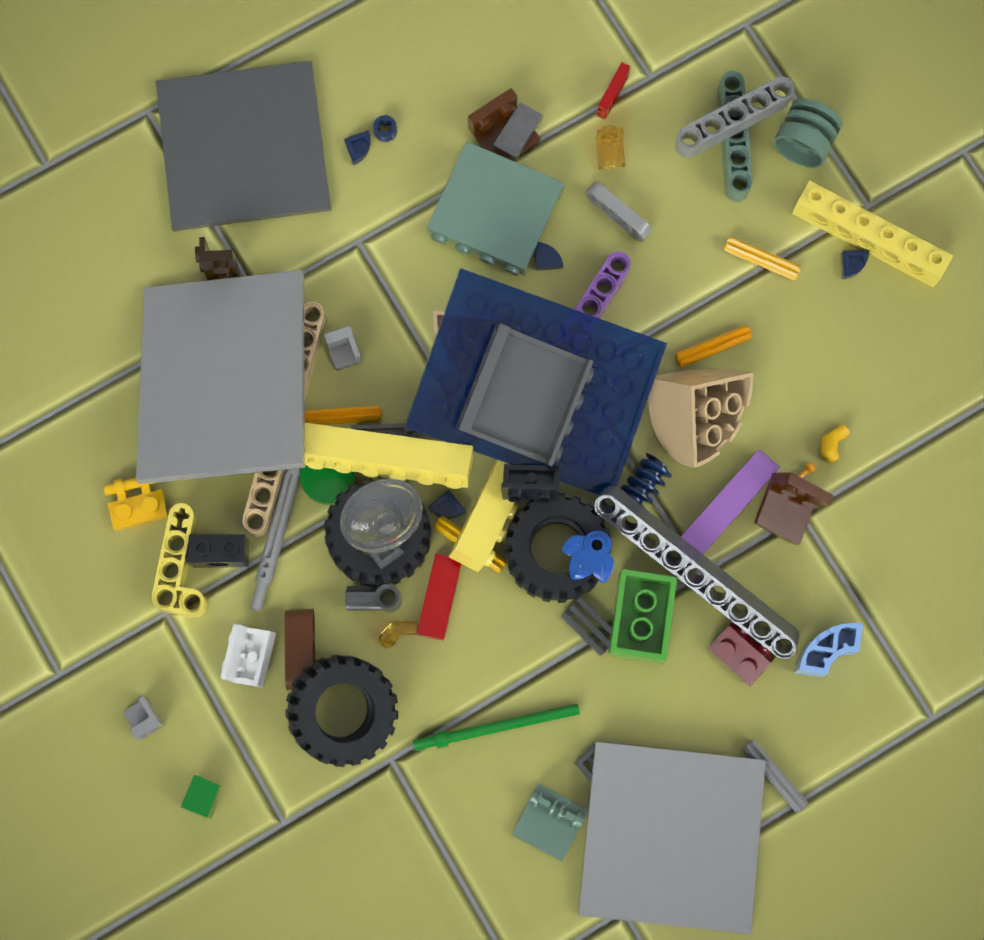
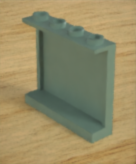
M466 141L427 226L428 233L431 235L430 238L440 244L451 243L455 245L457 251L469 255L472 252L479 255V259L489 265L497 263L504 266V270L512 275L518 276L519 273L526 275L528 264L556 202L562 196L564 183Z

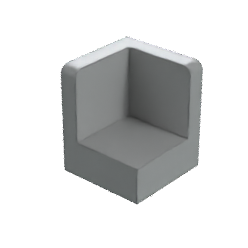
M350 326L324 334L336 370L362 363Z
M144 695L138 698V703L123 712L132 727L130 729L131 733L139 741L165 726L148 697Z

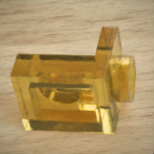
M605 126L597 130L595 142L599 169L625 167L623 128Z

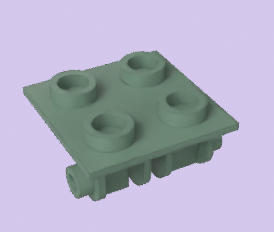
M538 783L512 835L563 861L579 828L585 820L588 810Z

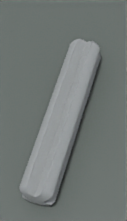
M755 740L750 741L744 746L743 751L749 758L766 760L765 777L795 812L802 811L808 804L807 800Z

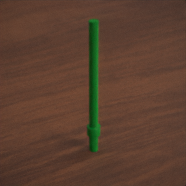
M573 704L450 732H445V730L437 731L432 736L414 739V750L417 751L437 746V749L444 748L453 742L580 715L578 704Z

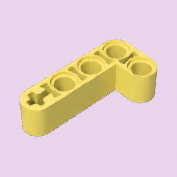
M178 503L170 509L152 591V602L162 612L197 618L207 612L208 601L198 590L184 588L189 567V535H195L198 523L196 513L185 503ZM185 512L189 516V519H184L181 523L178 520V517H183ZM184 539L183 548L173 551L171 548L173 541ZM172 565L178 566V574L173 578H167V569ZM171 592L173 594L172 602L168 605H161V596L164 593ZM193 597H199V607L195 610H189L187 607L188 601Z

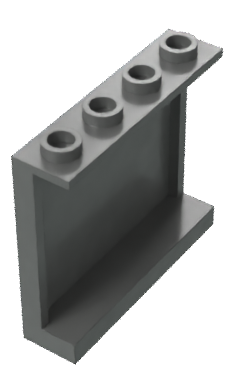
M501 323L496 324L455 428L553 466L554 461L558 462L562 455L563 446H561L564 435L568 436L572 430L574 421L571 418L574 410H578L583 402L584 394H581L585 383L589 384L594 374V368H592L594 361L584 359L512 330Z

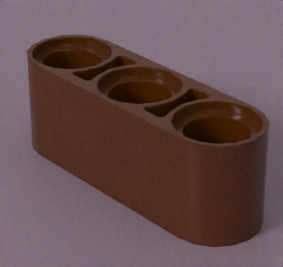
M314 609L285 610L286 691L293 689L291 684L295 678H299L302 675V670L307 665L312 666L315 664Z

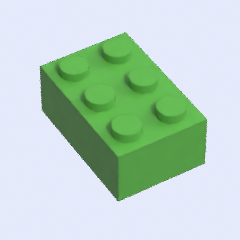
M621 569L618 575L607 656L658 664L666 662L677 577Z

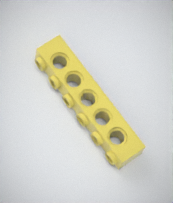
M810 180L792 212L797 217L862 251L869 250V254L933 288L942 278L953 257L948 252Z

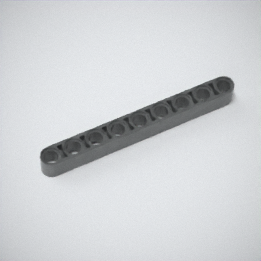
M608 486L602 490L595 502V510L600 517L775 656L787 659L795 654L800 635L793 625L623 490L616 486ZM604 498L612 499L616 506L608 505ZM626 516L635 517L638 523L629 522ZM648 533L656 534L659 537V540H652L648 536ZM670 551L679 552L681 558L673 557ZM698 568L704 575H696L692 569ZM713 586H721L726 592H718ZM735 604H744L747 610H741ZM758 621H765L769 624V627L760 626ZM779 639H788L792 644H783Z

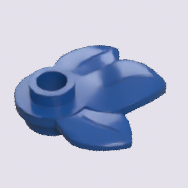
M595 530L587 536L574 535L564 543L561 550L567 555L572 556L569 572L573 580L583 579L593 573L600 582L605 583L613 572L614 560L609 553L612 548V541L607 533ZM596 539L600 540L603 544L600 550H595L592 547V542Z

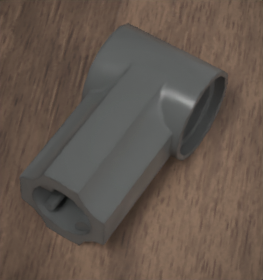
M383 584L381 586H347L345 602L347 611L395 612L401 607L403 601L399 590L391 584ZM386 592H394L396 596L395 601L390 605L382 603V597Z

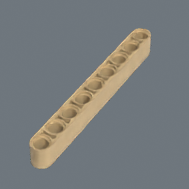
M316 302L304 304V338L313 339L310 346L304 347V364H306L304 370V403L327 320L322 306ZM311 313L320 314L318 320L314 322L307 321V317ZM285 469L277 470L273 476H266L264 472H255L242 519L246 531L255 538H261L269 531ZM261 492H270V498L267 502L260 503L257 501V497ZM254 518H263V524L260 528H250V522Z

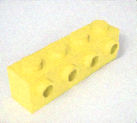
M502 456L493 464L448 556L476 572H479L484 565L488 567L496 554L492 550L495 542L500 543L507 531V528L503 527L506 519L511 520L518 508V505L514 502L502 498L501 483H503L504 464L517 465Z

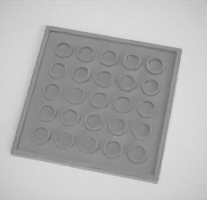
M595 742L578 915L751 934L766 760Z

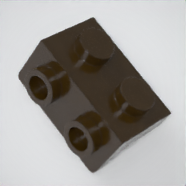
M199 237V246H195L196 262L199 263L200 272L205 273L207 280L240 277V269L232 249L210 251L206 238Z

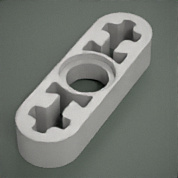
M594 182L585 191L587 198L636 240L643 242L652 232L651 227L645 220L602 184Z

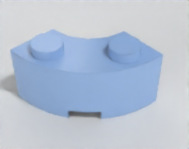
M840 624L816 636L800 653L794 673L819 678L826 676L831 664L837 657L854 655L860 651L863 624Z

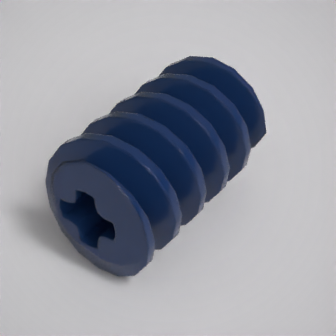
M649 453L645 454L647 459H641L639 462L641 468L637 467L633 470L634 476L627 478L628 485L620 487L621 490L640 505L643 502L652 504L653 501L648 495L651 493L658 496L659 492L655 485L662 487L666 485L661 478L662 476L672 477L667 466Z

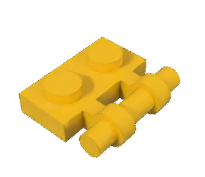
M136 477L126 480L119 478L113 480L111 484L103 485L106 496L117 494L118 501L108 503L113 529L119 531L168 518L169 514L163 491L161 489L152 491L150 484L154 483L138 484ZM141 487V495L127 497V490Z

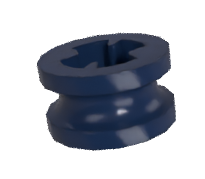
M383 115L374 121L373 129L376 139L381 142H390L396 137L397 126L392 117ZM383 125L387 127L388 125H390V132H381L380 126Z

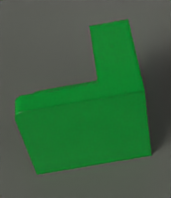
M194 775L181 808L211 819L215 810L213 804L220 790V785Z

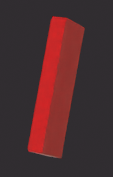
M435 553L417 629V635L442 641L445 638L461 569V563L446 555Z

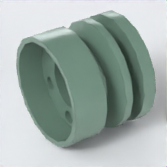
M811 99L794 100L785 117V123L781 125L774 138L773 145L783 157L793 163L808 168L821 167L831 149L830 144L835 142L837 134H839L843 126L842 119L834 110L818 101Z

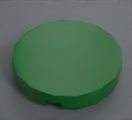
M305 465L301 469L300 480L304 492L311 500L324 505H331L336 503V496L340 492L345 493L349 490L348 486L355 482V473H340L330 468L312 469Z

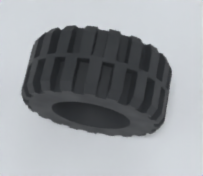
M379 477V481H372L371 478L363 479L364 483L356 485L354 482L348 486V491L345 493L340 492L336 496V503L334 505L331 504L327 511L328 519L324 523V538L329 554L340 571L345 573L346 577L352 581H359L361 585L381 586L393 583V585L399 584L401 579L405 577L410 578L415 574L414 570L418 566H422L425 561V555L429 552L431 525L426 507L411 488L406 489L403 483L395 480L392 483L388 482V478ZM378 508L393 511L399 516L404 525V538L400 545L404 554L382 570L372 557L366 556L357 549L352 538V529L355 521L363 513Z
M559 493V501L544 504L530 500L523 509H519L514 515L513 521L508 526L505 538V560L507 561L508 571L510 575H513L515 583L520 588L523 587L528 595L533 598L535 596L540 597L542 601L549 603L550 600L565 603L569 599L576 600L586 592L589 593L599 582L593 573L583 579L573 580L569 571L566 573L548 572L535 562L531 551V544L535 534L542 527L550 524L569 526L582 536H587L592 531L600 530L611 537L609 528H606L604 525L605 520L597 515L594 511L595 507L589 502L584 504L581 502L580 497L573 495V498L565 497V493ZM596 539L592 542V547L595 550H600L603 544L600 540Z
M331 655L329 658L315 660V664L312 666L307 665L302 670V675L294 679L291 684L293 689L291 693L287 694L288 709H285V715L289 722V731L294 736L295 742L311 757H314L319 762L327 765L328 763L333 764L336 767H344L346 764L355 766L361 764L363 759H372L376 756L374 752L379 748L383 750L388 744L386 742L389 734L393 736L396 729L393 727L394 719L398 720L399 711L395 710V704L398 703L396 694L392 692L391 688L393 685L389 679L384 677L383 672L379 668L357 657ZM340 683L351 684L357 687L363 693L367 702V713L362 725L354 733L345 737H335L327 734L319 726L316 719V706L320 696L332 685Z

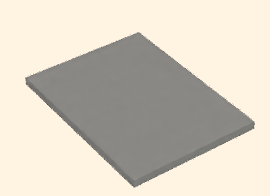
M297 270L144 288L136 481L138 484L305 467L303 271Z

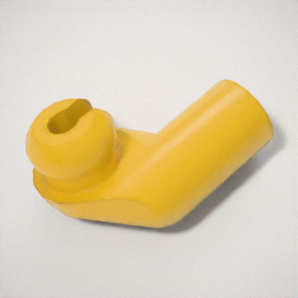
M840 424L821 439L820 452L826 462L832 463L838 460V442L850 435L849 430L844 424Z

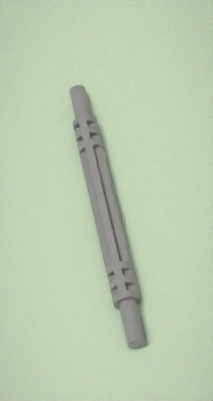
M302 468L285 469L255 578L257 585L250 607L252 610L261 611L267 587L272 583Z

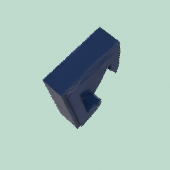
M369 130L344 139L353 165L361 162L370 150L371 139Z
M538 242L535 249L536 270L563 269V261L559 253L550 245Z
M869 250L842 251V279L852 278L862 271L868 261Z
M449 490L427 507L434 515L438 517L444 516L447 519L456 518L466 513V510Z

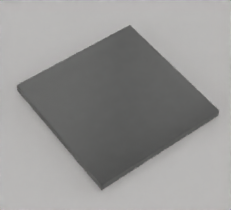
M312 61L156 81L173 232L331 211Z

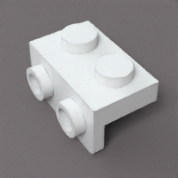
M234 624L228 638L229 644L225 660L222 663L221 679L237 684L263 688L276 633Z

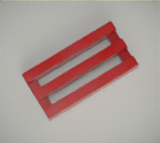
M621 62L598 104L596 116L604 120L608 117L629 78L630 65Z

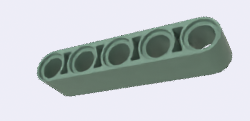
M728 71L722 76L718 88L719 108L746 94L745 81L739 72ZM731 84L734 85L737 89L730 90L725 85ZM729 115L734 121L740 120L737 115ZM748 128L737 133L740 139L729 137L721 142L725 193L730 200L735 202L743 201L752 186ZM731 158H739L743 163L735 164L731 161ZM733 183H741L745 188L737 189L733 186Z

